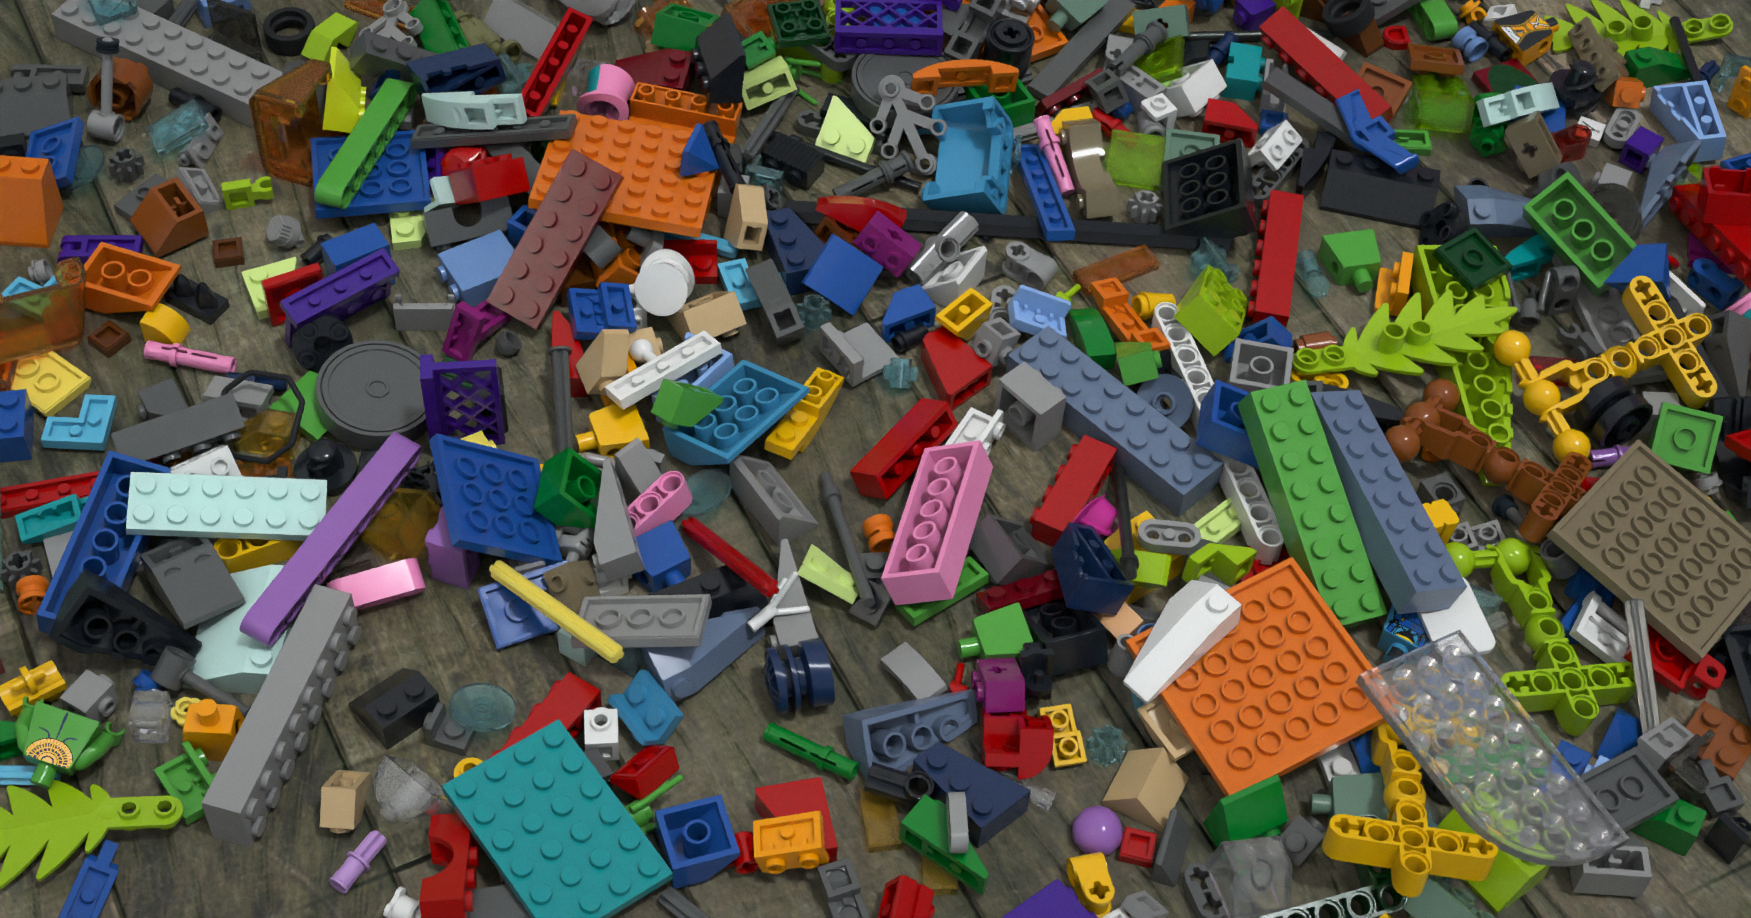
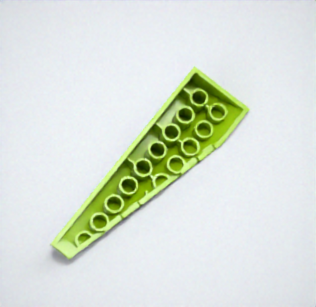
M1417 245L1415 247L1410 283L1413 293L1419 292L1421 294L1422 320L1425 319L1434 303L1447 290H1452L1454 316L1465 304L1481 294L1484 295L1485 308L1509 307L1508 302L1511 299L1506 275L1470 294L1432 255L1434 250L1441 245ZM1511 317L1496 325L1502 328L1504 332L1509 331ZM1498 336L1470 337L1484 347L1482 353L1443 350L1457 360V364L1454 367L1435 365L1439 379L1444 378L1452 381L1459 390L1460 399L1458 407L1453 412L1466 417L1471 425L1490 436L1492 440H1496L1498 442L1496 447L1504 446L1511 449V441L1513 439V428H1511L1513 404L1510 403L1512 367L1501 364L1495 358L1493 349L1494 342ZM1483 470L1478 474L1484 486L1508 485H1497L1490 482L1484 476Z

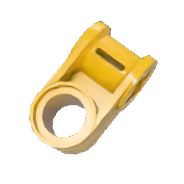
M1095 852L1067 858L1066 868L1069 882L1074 888L1079 902L1087 911H1092L1098 918L1109 914L1115 889L1108 873L1103 853Z

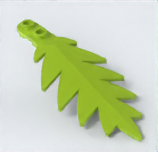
M1590 0L1591 5L1600 18L1598 20L1578 7L1568 3L1565 4V9L1574 25L1587 16L1591 19L1600 35L1605 39L1610 37L1616 42L1619 47L1616 51L1623 57L1626 51L1634 50L1638 47L1649 46L1665 50L1668 47L1669 52L1677 53L1679 51L1669 23L1670 17L1660 10L1657 11L1659 19L1657 20L1639 6L1627 0H1619L1621 7L1629 18L1628 20L1599 0ZM1722 13L1715 14L1709 18H1691L1681 22L1689 44L1723 38L1730 35L1733 31L1731 18ZM1545 15L1544 20L1551 18L1552 16ZM1555 18L1559 24V30L1553 33L1551 43L1553 44V53L1557 54L1574 49L1567 34L1574 25Z
M1447 290L1434 303L1425 319L1422 320L1421 294L1417 292L1403 307L1395 322H1390L1389 304L1385 302L1368 321L1359 340L1357 339L1356 328L1352 327L1344 339L1343 346L1328 345L1322 349H1299L1293 355L1292 367L1304 375L1353 370L1364 376L1377 377L1378 371L1376 369L1397 374L1422 376L1424 370L1411 360L1454 367L1457 364V360L1443 350L1482 353L1484 347L1470 337L1501 335L1504 330L1496 324L1516 314L1518 308L1508 306L1485 308L1484 295L1481 294L1465 304L1454 316L1452 290Z
M53 779L50 789H47L52 805L50 806L37 795L23 788L9 785L6 789L13 815L0 807V860L7 853L0 871V890L18 877L45 847L46 849L36 875L39 882L58 869L80 847L86 838L85 853L90 854L100 844L108 830L123 829L133 831L144 828H173L183 816V805L179 799L173 796L110 798L109 794L96 784L90 786V799L73 786ZM163 809H170L167 812H161ZM134 810V812L130 814L124 813L126 811Z

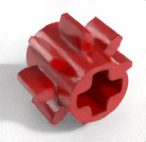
M749 831L735 833L740 856L726 867L735 866L738 874H750L757 871L760 867L754 859L753 833Z

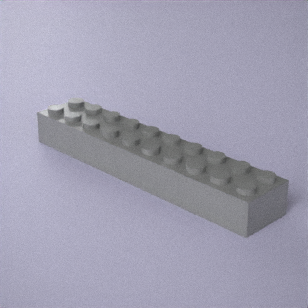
M67 0L51 14L58 39L102 58V53L96 51V38L106 36L117 38L120 40L119 53L113 54V57L125 58L135 63H143L149 70L152 82L169 90L179 87L192 95L198 94L205 101L220 107L223 115L264 134L274 137L291 121L279 117V99L282 94L283 85L281 71L124 0Z

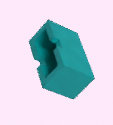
M1231 42L1225 71L1226 79H1224L1227 87L1223 90L1222 97L1254 101L1255 92H1261L1263 76L1259 75V73L1263 74L1266 58H1261V46Z

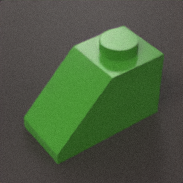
M1151 342L1115 343L1117 359L1125 386L1159 378L1157 368H1161L1163 365L1159 350L1153 351Z
M663 378L651 413L662 418L660 423L673 429H678L679 425L693 427L721 405L724 397L705 387Z

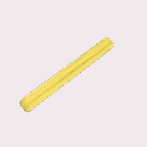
M497 560L494 565H490L489 571L492 578L607 661L617 663L619 659L623 658V647L509 565L501 560Z

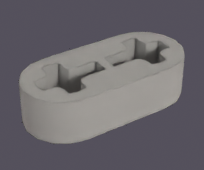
M947 792L946 818L949 853H968L969 835L965 792Z

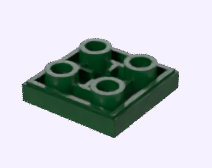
M819 0L767 4L766 12L778 49L830 43V32Z

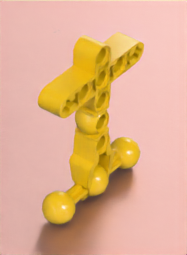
M1636 276L1623 292L1621 299L1624 307L1642 334L1635 343L1630 341L1625 347L1621 345L1610 347L1598 357L1575 364L1570 360H1563L1542 370L1539 375L1529 360L1531 344L1529 338L1523 332L1517 330L1503 332L1496 338L1493 351L1495 358L1501 364L1513 367L1521 380L1517 387L1524 390V406L1531 414L1540 416L1538 423H1547L1555 437L1552 447L1554 457L1561 463L1569 452H1577L1588 458L1591 451L1589 438L1582 431L1571 429L1563 415L1575 411L1582 399L1593 388L1614 376H1623L1628 380L1638 371L1647 370L1660 364L1679 396L1688 407L1694 409L1704 407L1717 391L1716 380L1696 350L1711 331L1712 324L1709 318L1701 313H1694L1677 320L1655 283L1647 276ZM1649 315L1655 316L1658 321L1653 320ZM1690 328L1695 329L1698 334L1693 333ZM1664 339L1670 340L1673 345L1668 344ZM1639 350L1645 351L1648 356L1642 355ZM1613 361L1621 363L1623 368L1615 365ZM1679 363L1686 365L1689 370L1682 368ZM1588 372L1594 373L1598 379L1592 378ZM1559 378L1568 383L1569 387L1576 392L1574 396L1560 402L1561 394L1559 388L1551 382Z
M1401 705V714L1371 729L1373 730L1371 734V760L1376 766L1380 767L1385 785L1383 802L1389 811L1387 821L1347 814L1334 815L1329 821L1321 846L1326 856L1337 861L1390 868L1393 888L1399 894L1406 897L1419 896L1423 892L1429 875L1469 881H1483L1489 876L1498 854L1497 844L1489 837L1428 827L1427 812L1424 808L1427 794L1420 783L1422 773L1419 771L1429 749V739L1443 741L1444 745L1452 753L1476 751L1481 747L1484 740V730L1476 718L1467 714L1455 715L1448 719L1446 723L1424 720L1421 714L1416 716L1411 708ZM1412 741L1411 752L1397 749V746L1406 745Z

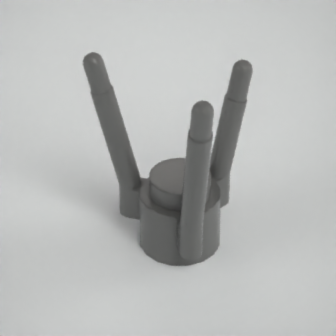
M1551 271L1546 272L1539 301L1536 300L1537 286L1533 284L1531 286L1530 298L1523 299L1521 304L1518 303L1511 272L1505 274L1510 288L1512 307L1518 308L1517 313L1514 314L1518 315V325L1526 328L1539 326L1541 314L1545 312V300L1552 275Z

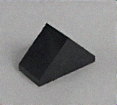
M1739 812L1723 813L1717 819L1704 842L1730 865L1751 848V823Z

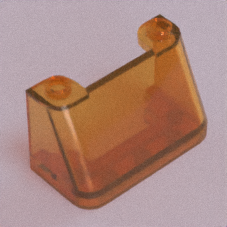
M316 59L308 60L260 87L249 99L263 169L269 175L314 189L310 138L343 136L342 132L322 129L323 120L320 117L316 88L319 84L325 85L331 80L332 70L330 63Z
M79 256L65 259L57 264L54 275L58 284L3 297L0 292V365L71 347L80 342L85 331L86 271Z

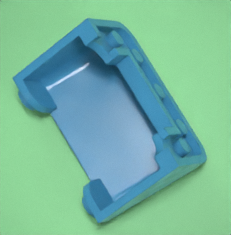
M994 96L936 105L931 118L934 120H944L948 125V130L944 135L936 136L940 140L935 182H926L922 189L921 198L923 203L933 210L1005 214L1014 138L1013 124L1010 117ZM937 122L934 126L935 131L938 133L943 131V124Z

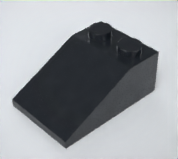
M1064 597L1022 610L1033 642H1042L1044 649H1053L1054 677H1061L1068 672L1079 669H1091L1098 664L1109 662L1106 628L1091 611L1067 608Z

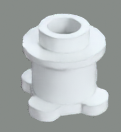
M400 886L395 891L390 903L386 905L383 916L386 918H421L419 900L405 894L406 888Z

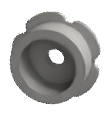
M45 258L41 260L33 259L31 266L28 267L31 280L34 283L39 282L41 286H44L54 276L52 267Z
M1710 472L1709 475L1700 474L1693 478L1695 487L1705 495L1718 492V487L1723 484L1717 472Z

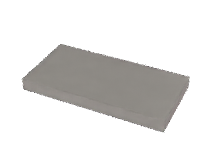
M710 594L591 596L583 598L578 615L623 648L701 646L712 601ZM571 635L572 648H589Z

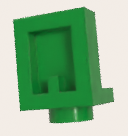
M762 30L741 42L746 53L745 67L748 71L776 58V44L770 36L766 38Z

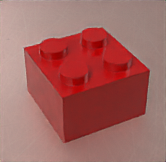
M511 153L457 164L458 170L448 172L456 205L482 202L530 191L523 157L512 158Z

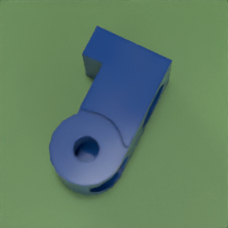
M1706 258L1696 259L1687 277L1688 285L1720 311H1723L1740 299L1745 284L1737 277L1731 278L1725 272L1718 269L1712 260Z

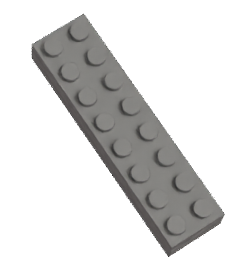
M317 584L313 586L201 802L213 838L251 848L256 837H260L263 834L267 822L266 817L270 809L275 808L281 795L280 789L285 779L288 780L292 776L295 766L294 761L298 753L303 752L307 745L308 732L312 724L318 723L322 713V704L326 697L329 698L332 695L335 687V678L339 671L345 669L351 646L356 645L359 641L361 627L358 626L357 608H354L351 593Z

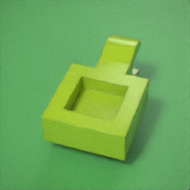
M268 176L257 179L253 184H251L250 178L221 183L227 211L255 206L254 200L274 198L271 178Z

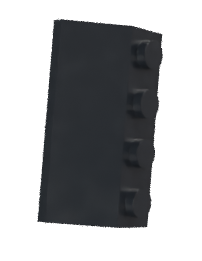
M1332 149L1326 169L1319 210L1421 230L1420 219L1426 211L1434 209L1441 170L1416 166L1403 174H1399L1379 158Z

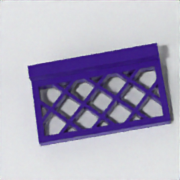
M836 0L834 53L942 56V1ZM872 6L880 7L882 11L875 15L869 11V8ZM841 8H853L854 11L848 14ZM898 8H905L909 12L905 13L904 15H901L895 10ZM936 10V12L930 16L926 15L922 11ZM888 14L896 19L889 24L881 19ZM863 15L868 20L861 23L856 18ZM916 16L922 21L915 25L909 19ZM874 22H876V23H878L880 26H872V25H873ZM900 24H903V25H905L906 27H897V26L900 25Z
M382 248L281 300L280 307L286 314L285 342L288 347H292V338L296 329L327 314L344 320L390 296L392 279L399 276L400 270L386 250Z
M433 354L420 355V383L429 440L436 433L450 437V434L459 430L465 433V435L451 437L461 439L490 428L498 434H484L487 440H493L495 445L505 444L496 359L434 362ZM477 371H491L484 378L474 374ZM441 373H455L458 376L450 380L442 376ZM468 380L475 385L467 389L460 384ZM485 389L492 394L484 398L477 393ZM450 391H454L460 396L453 400L445 395ZM467 400H471L477 405L470 409L462 404ZM485 408L493 412L488 418L480 414ZM454 410L463 414L458 419L449 416ZM472 419L480 424L472 428L465 423Z

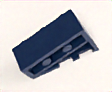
M485 43L405 62L420 98L423 93L474 91L475 95H480L507 80L500 59Z
M789 207L768 211V227L764 243L778 272H781L790 296L813 291L801 282L825 244Z
M1069 522L1051 550L1066 607L1091 611L1096 614L1117 615L1135 587L1131 580L1125 578L1120 564L1093 526Z
M937 742L913 760L912 772H925L933 780L934 789L930 797L931 799L939 800L946 805L947 792H965L969 840L977 848L981 847L1027 812L1031 790L940 742Z

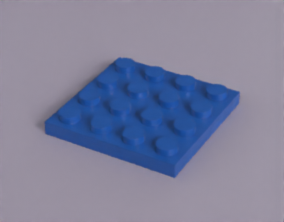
M415 130L396 131L346 209L318 204L315 201L316 219L424 210V207L431 203L425 148L412 149L410 143ZM349 135L310 138L314 200L318 181Z
M437 433L429 440L452 547L527 563L544 561L546 567L563 562L554 523L534 509L541 477V469L537 458Z

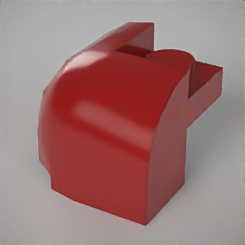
M982 707L981 764L996 771L1015 769L1018 780L1032 778L1042 772L1050 762L1053 751L1054 728L1051 719L1047 715L1041 716V719L1028 716L1027 709L1018 712L985 713Z

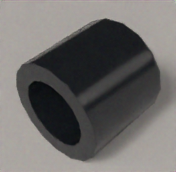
M1002 18L996 20L988 28L982 60L999 62L1018 68V78L1020 80L1029 69L1035 40L1034 32L1029 25L1018 19Z

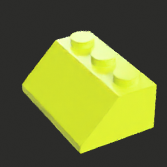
M332 46L322 129L351 133L365 112L366 87L361 86L362 76L358 72L351 71L350 62L337 47Z

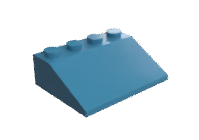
M743 359L709 388V390L724 397L721 405L693 427L679 425L678 429L667 426L662 428L669 454L691 466L729 464L809 394V387Z

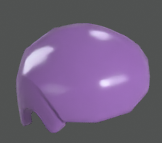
M1096 805L1083 809L1072 824L1073 842L1085 854L1102 852L1104 856L1110 855L1120 846L1122 841L1123 827L1116 813L1107 807Z

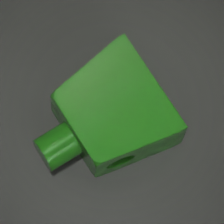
M1367 229L1322 236L1317 255L1336 284L1340 286L1355 284L1359 292L1369 291L1373 287V281L1376 280L1381 265L1374 230Z
M1014 603L975 617L972 620L971 637L957 640V651L961 659L977 656L978 659L1015 657L1019 666L1020 651H1022L1023 644L1033 642L1020 603Z

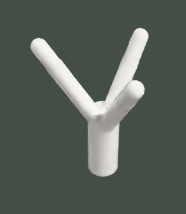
M794 571L788 580L783 578L778 586V594H774L770 603L747 622V625L754 633L774 616L810 611L809 606L776 608L798 577V572Z

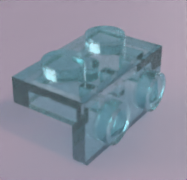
M191 99L146 127L156 151L161 156L166 155L209 128L205 119L207 111L195 99Z

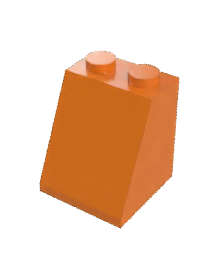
M0 155V245L49 249L64 209L50 160Z

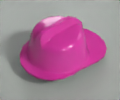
M1105 493L1103 496L1089 502L1072 522L1093 526L1102 539L1105 536H1111L1119 528L1115 522L1117 510L1104 497Z

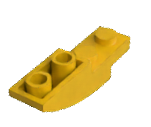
M817 367L804 384V386L809 387L810 393L787 412L765 440L764 449L790 460L793 459L798 451L803 453L830 411L842 387L844 377Z

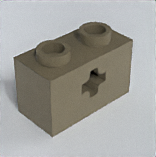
M1539 110L1508 124L1504 134L1505 142L1510 149H1514L1517 155V165L1522 172H1526L1529 179L1561 163L1563 156Z

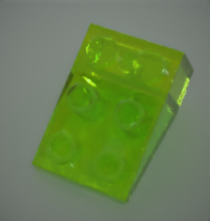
M1432 73L1412 74V120L1415 128L1469 134L1475 102L1465 81L1459 76L1440 78L1435 77V74Z

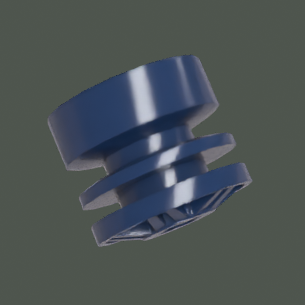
M818 637L799 641L797 657L793 656L787 644L781 645L780 658L774 646L765 648V684L768 695L779 716L788 713V699L792 710L799 712L801 710L802 696L804 695L812 709L834 704L835 690L832 669L822 638Z

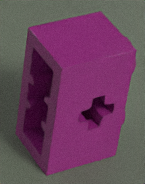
M878 210L853 241L857 247L897 278L922 247L918 241Z
M1015 657L976 659V671H971L972 690L976 692L977 702H982L985 713L1025 711V679Z

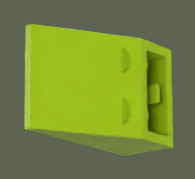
M1208 264L1177 305L1174 318L1213 356H1216L1240 335L1248 302L1245 294L1240 289H1234L1227 282V278L1218 268L1214 269Z

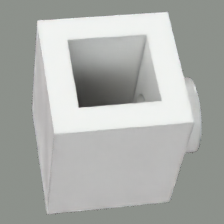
M598 707L593 710H584L585 751L598 748L605 761L620 760L617 708Z

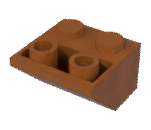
M178 177L150 188L130 218L132 226L139 235H142L144 242L156 258L209 235L204 211Z

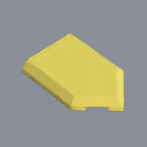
M51 349L37 350V353L20 354L19 351L6 352L4 388L9 391L26 389L32 407L45 417L54 416L87 390L91 384L92 379L90 376Z

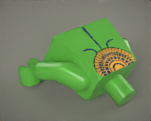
M27 696L23 698L22 710L14 725L18 749L23 752L26 761L37 765L30 782L50 789L56 772L73 776L77 770H85L103 757L111 747L120 745L125 729L123 728L119 733H114L111 731L113 722H107L103 733H101L102 727L99 721L45 704L43 699H40V702L36 701L35 705H30L29 697Z

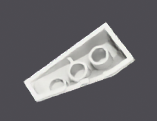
M1191 580L1167 602L1126 675L1123 684L1148 705L1239 624L1242 605L1218 584Z

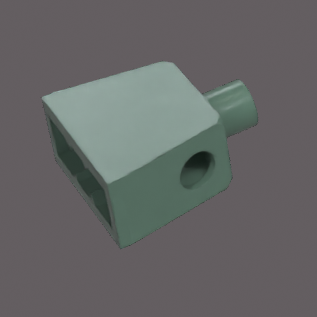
M1047 0L1045 8L1052 15L1047 24L1055 32H1059L1063 27L1068 31H1072L1107 4L1109 0Z
M1382 772L1332 777L1326 794H1310L1309 813L1328 815V824L1330 819L1337 814L1360 817L1365 814H1372L1380 820L1387 821L1388 810L1383 802L1385 785Z

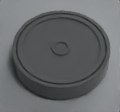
M942 52V56L860 54L852 68V100L859 111L872 120L876 117L882 101L878 86L885 76H899L905 82L906 88L910 89L913 73L936 63L951 61V58L944 55V52ZM893 83L889 84L887 91L890 94L895 93L896 86ZM959 86L938 88L937 95L934 96L936 98V105L957 102ZM930 97L924 98L923 105L927 108L930 107L932 99ZM903 99L908 110L929 118L932 117L933 109L929 111L923 110L918 103ZM893 104L886 119L887 127L889 128L893 127L897 116ZM880 120L876 121V123L883 126V123ZM915 124L916 129L924 128Z
M386 340L356 342L336 351L324 362L316 379V407L322 424L333 436L342 442L366 450H379L393 432H397L413 442L420 438L428 430L420 383L421 354L408 346Z

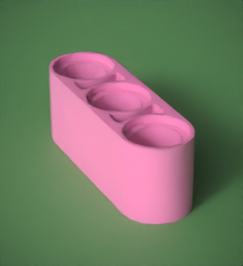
M678 471L664 473L628 506L636 537L669 520L674 521L692 503V493L682 473Z
M417 558L405 559L338 578L326 584L328 588L351 593L354 608H357V611L426 590Z

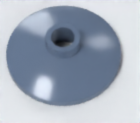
M1159 374V378L1143 382L1137 391V395L1179 428L1187 423L1192 414L1194 404L1192 392L1188 385L1177 376ZM1166 398L1171 400V407L1169 409L1163 407V401Z

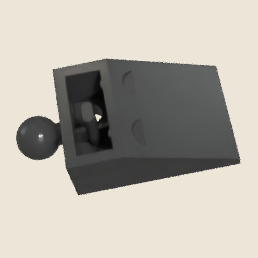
M180 537L176 540L165 538L157 544L156 548L140 554L149 586L184 629H188L246 603L244 596L207 537Z

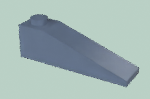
M1692 140L1664 146L1657 155L1655 153L1651 155L1645 166L1648 172L1643 182L1630 235L1631 238L1636 239L1672 196L1673 186L1682 185L1685 182L1702 144L1701 141Z
M1483 185L1454 186L1456 205L1462 208L1465 217L1464 226L1469 230L1475 227L1485 238L1533 237L1538 234L1523 218V206L1532 199Z
M758 607L724 612L720 617L708 619L701 646L641 647L647 670L651 672L674 703L696 693L766 635L764 625L755 633L747 625V622L761 610Z
M971 689L868 708L842 715L847 749L854 761L860 762L859 770L865 780H867L872 762L907 772V768L913 765V760L937 742L942 744L950 742L978 722L974 690Z

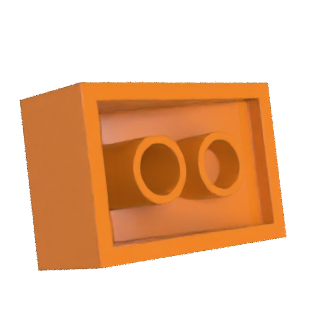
M100 242L72 281V286L78 306L104 314L153 311L181 271V265Z

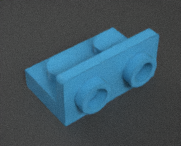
M639 670L623 694H611L607 699L613 709L617 708L618 718L629 728L633 738L643 746L665 744L684 717V714L649 670Z

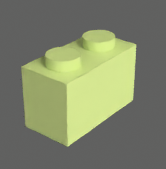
M781 55L762 63L750 71H744L741 101L747 110L797 90L789 66Z

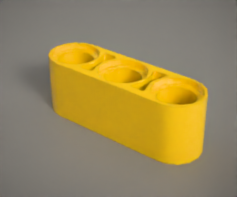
M220 538L214 543V548L231 574L290 559L304 541Z

